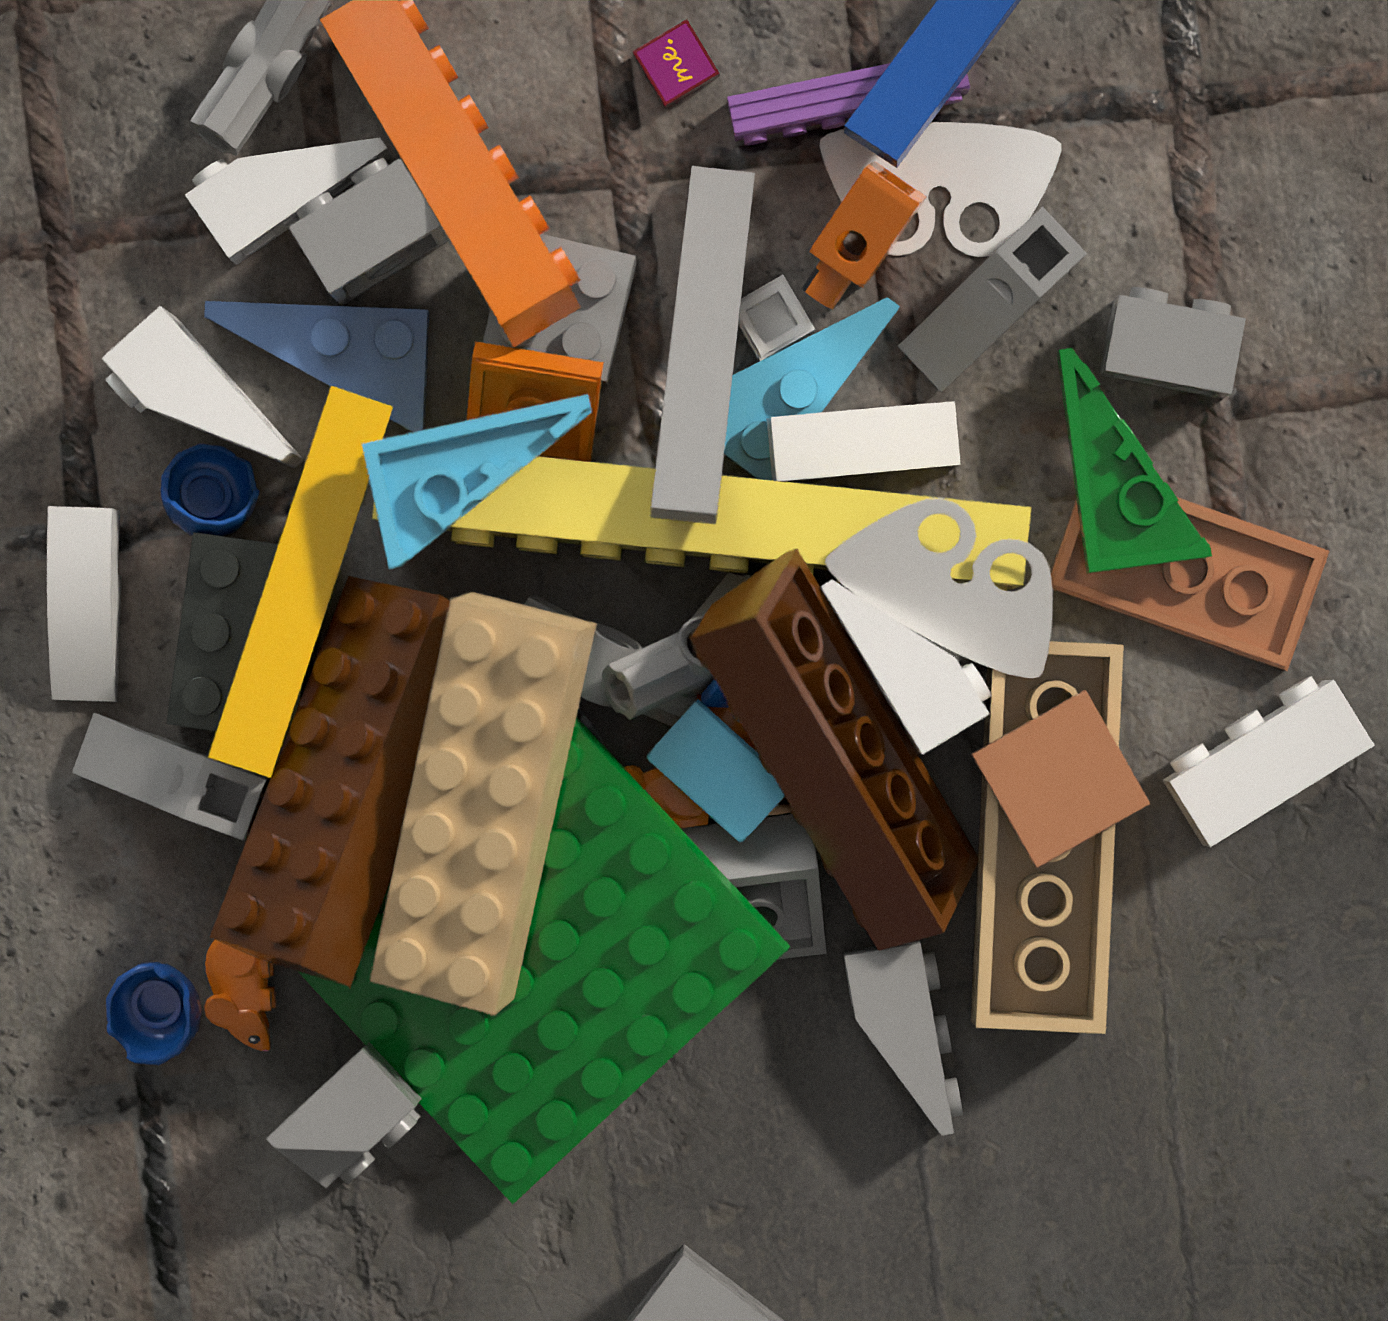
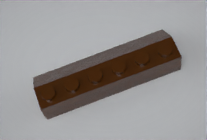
M798 549L788 551L710 606L690 638L695 646L698 660L714 677L727 699L730 713L746 730L759 752L762 766L770 775H773L790 803L794 819L800 826L805 828L821 855L826 872L837 881L852 906L853 915L857 923L866 929L878 951L942 934L945 932L978 863V856Z

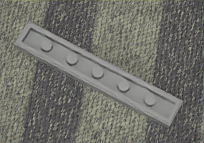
M692 166L651 504L652 518L716 524L755 173L697 166Z

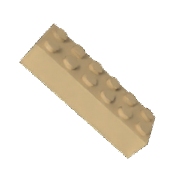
M474 592L451 600L371 973V982L492 1015L498 1013L514 1000L596 623Z
M1050 641L1044 670L1038 678L1009 675L987 667L986 685L992 696L986 699L985 703L989 715L985 717L984 746L1077 693L1086 690L1119 747L1124 645ZM983 775L971 1022L976 1028L1106 1034L1115 824L1036 868Z

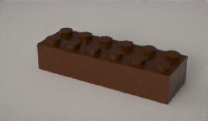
M348 576L210 938L260 960L344 986H351L393 875L451 601L437 594Z

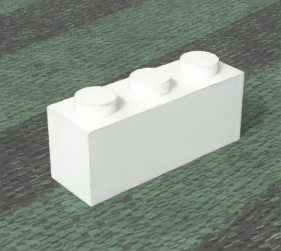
M1309 676L1282 692L1279 698L1284 705L1264 718L1261 717L1258 710H1254L1226 727L1224 730L1230 739L1208 752L1204 744L1201 743L1170 762L1175 773L1162 781L1202 845L1214 846L1375 746L1334 680H1323L1316 684L1313 677Z

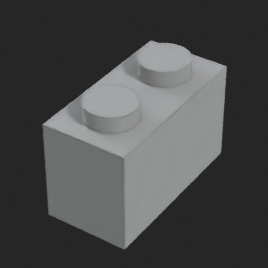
M1131 287L1129 296L1118 295L1113 300L1099 376L1224 399L1232 394L1246 318L1231 316V305L1205 299H1194L1192 308L1167 304L1168 293L1140 287Z

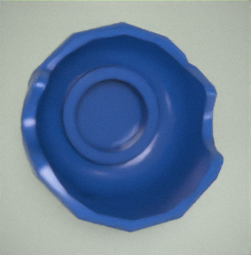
M200 443L180 451L174 456L161 477L160 493L164 510L169 519L189 536H193V532L216 536H226L235 533L251 517L260 492L256 486L251 463L237 457L235 453L223 446Z
M146 962L138 964L117 977L106 997L107 1033L123 1046L127 1052L126 1058L136 1064L161 1065L185 1051L200 1029L203 1008L199 994L193 983L182 972L167 963Z

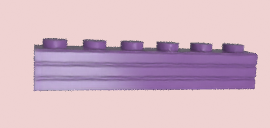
M890 63L728 96L727 105L735 141L744 140L745 145H754L768 141L767 135L783 132V137H793L807 133L806 127L822 124V129L844 126L846 124L845 119L852 116ZM967 74L944 105L958 103L963 100L962 95L968 94L970 84Z

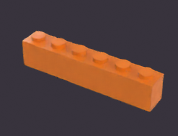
M352 0L321 18L320 21L513 347L580 309L581 306L571 289V286L581 281L562 247L557 248L551 253L547 249L540 235L550 228L531 196L529 195L519 201L509 184L519 179L516 171L500 145L488 151L479 133L489 127L471 96L467 95L458 100L449 84L458 79V76L440 45L428 51L419 34L429 28L413 0Z

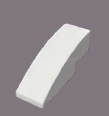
M955 401L767 418L772 481H790L960 465Z
M48 506L47 621L52 700L117 702L122 575H118L119 510L113 508Z

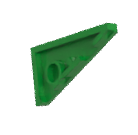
M1072 348L1058 350L1057 359L1086 574L1212 557L1210 545L1193 526L1179 505V500L1168 483L1161 479L1153 467V461L1125 420H1121L1087 364L1080 360Z

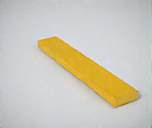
M334 386L330 387L208 758L271 778L369 482L362 444L383 439L393 406Z

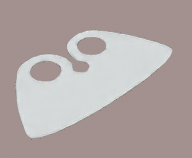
M931 122L898 168H896L844 134V129L829 133L820 139V150L824 164L841 202L863 169L874 161L927 196L917 211L919 226L914 236L906 241H896L888 253L889 255L896 256L911 254L917 251L931 238L935 226V209L929 203L928 196L930 191L938 186L945 187L951 195L950 203L944 209V229L948 240L954 248L966 255L976 257L991 256L1030 219L1048 187L1062 151L1061 143L1055 138L1032 130L979 123ZM981 202L989 204L999 215V230L987 242H972L964 237L960 230V215L972 203Z
M934 498L907 505L863 528L827 556L825 563L829 571L842 585L914 632L963 657L1009 675L1038 678L1043 673L1050 644L1053 610L1050 568L1043 553L1031 544L1018 539L999 540L989 544L980 552L973 563V578L965 584L956 583L951 578V569L955 564L966 560L973 549L976 538L974 522L969 514L958 504L943 498ZM933 514H944L957 522L960 528V538L951 550L935 553L922 546L918 539V529L926 517ZM1006 553L1022 555L1028 560L1032 568V576L1029 583L1018 591L1007 592L1000 590L993 584L990 578L992 563L999 556Z

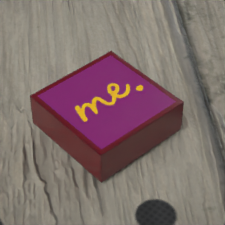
M687 19L632 51L635 60L665 109L720 77L719 71Z

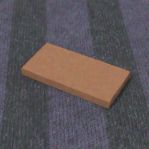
M1178 498L1179 505L1193 526L1210 545L1212 557L1086 574L1077 499L1075 500L1050 571L1052 590L1273 668L1288 671L1330 551Z

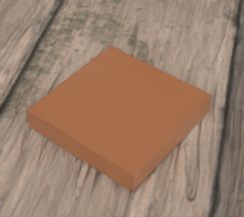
M1086 690L1077 693L971 754L1036 868L1150 804Z

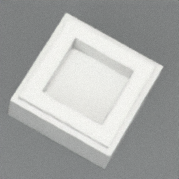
M784 275L741 298L738 327L759 362L815 331L814 326Z

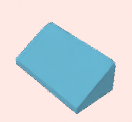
M699 699L692 704L647 754V759L739 842H744L785 796L773 775H770L762 766L759 754Z

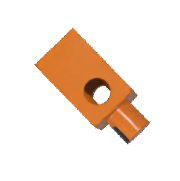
M876 161L867 165L811 247L809 252L820 259V261L802 286L803 291L822 305L834 309L852 282L863 288L872 278L927 196ZM850 231L860 233L867 243L860 255L851 254L844 246L843 241Z

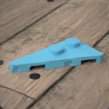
M887 297L732 376L724 456L755 479L772 480L767 418L822 413L899 310L900 306Z
M588 394L362 444L389 568L394 569L403 566L590 415L592 410Z

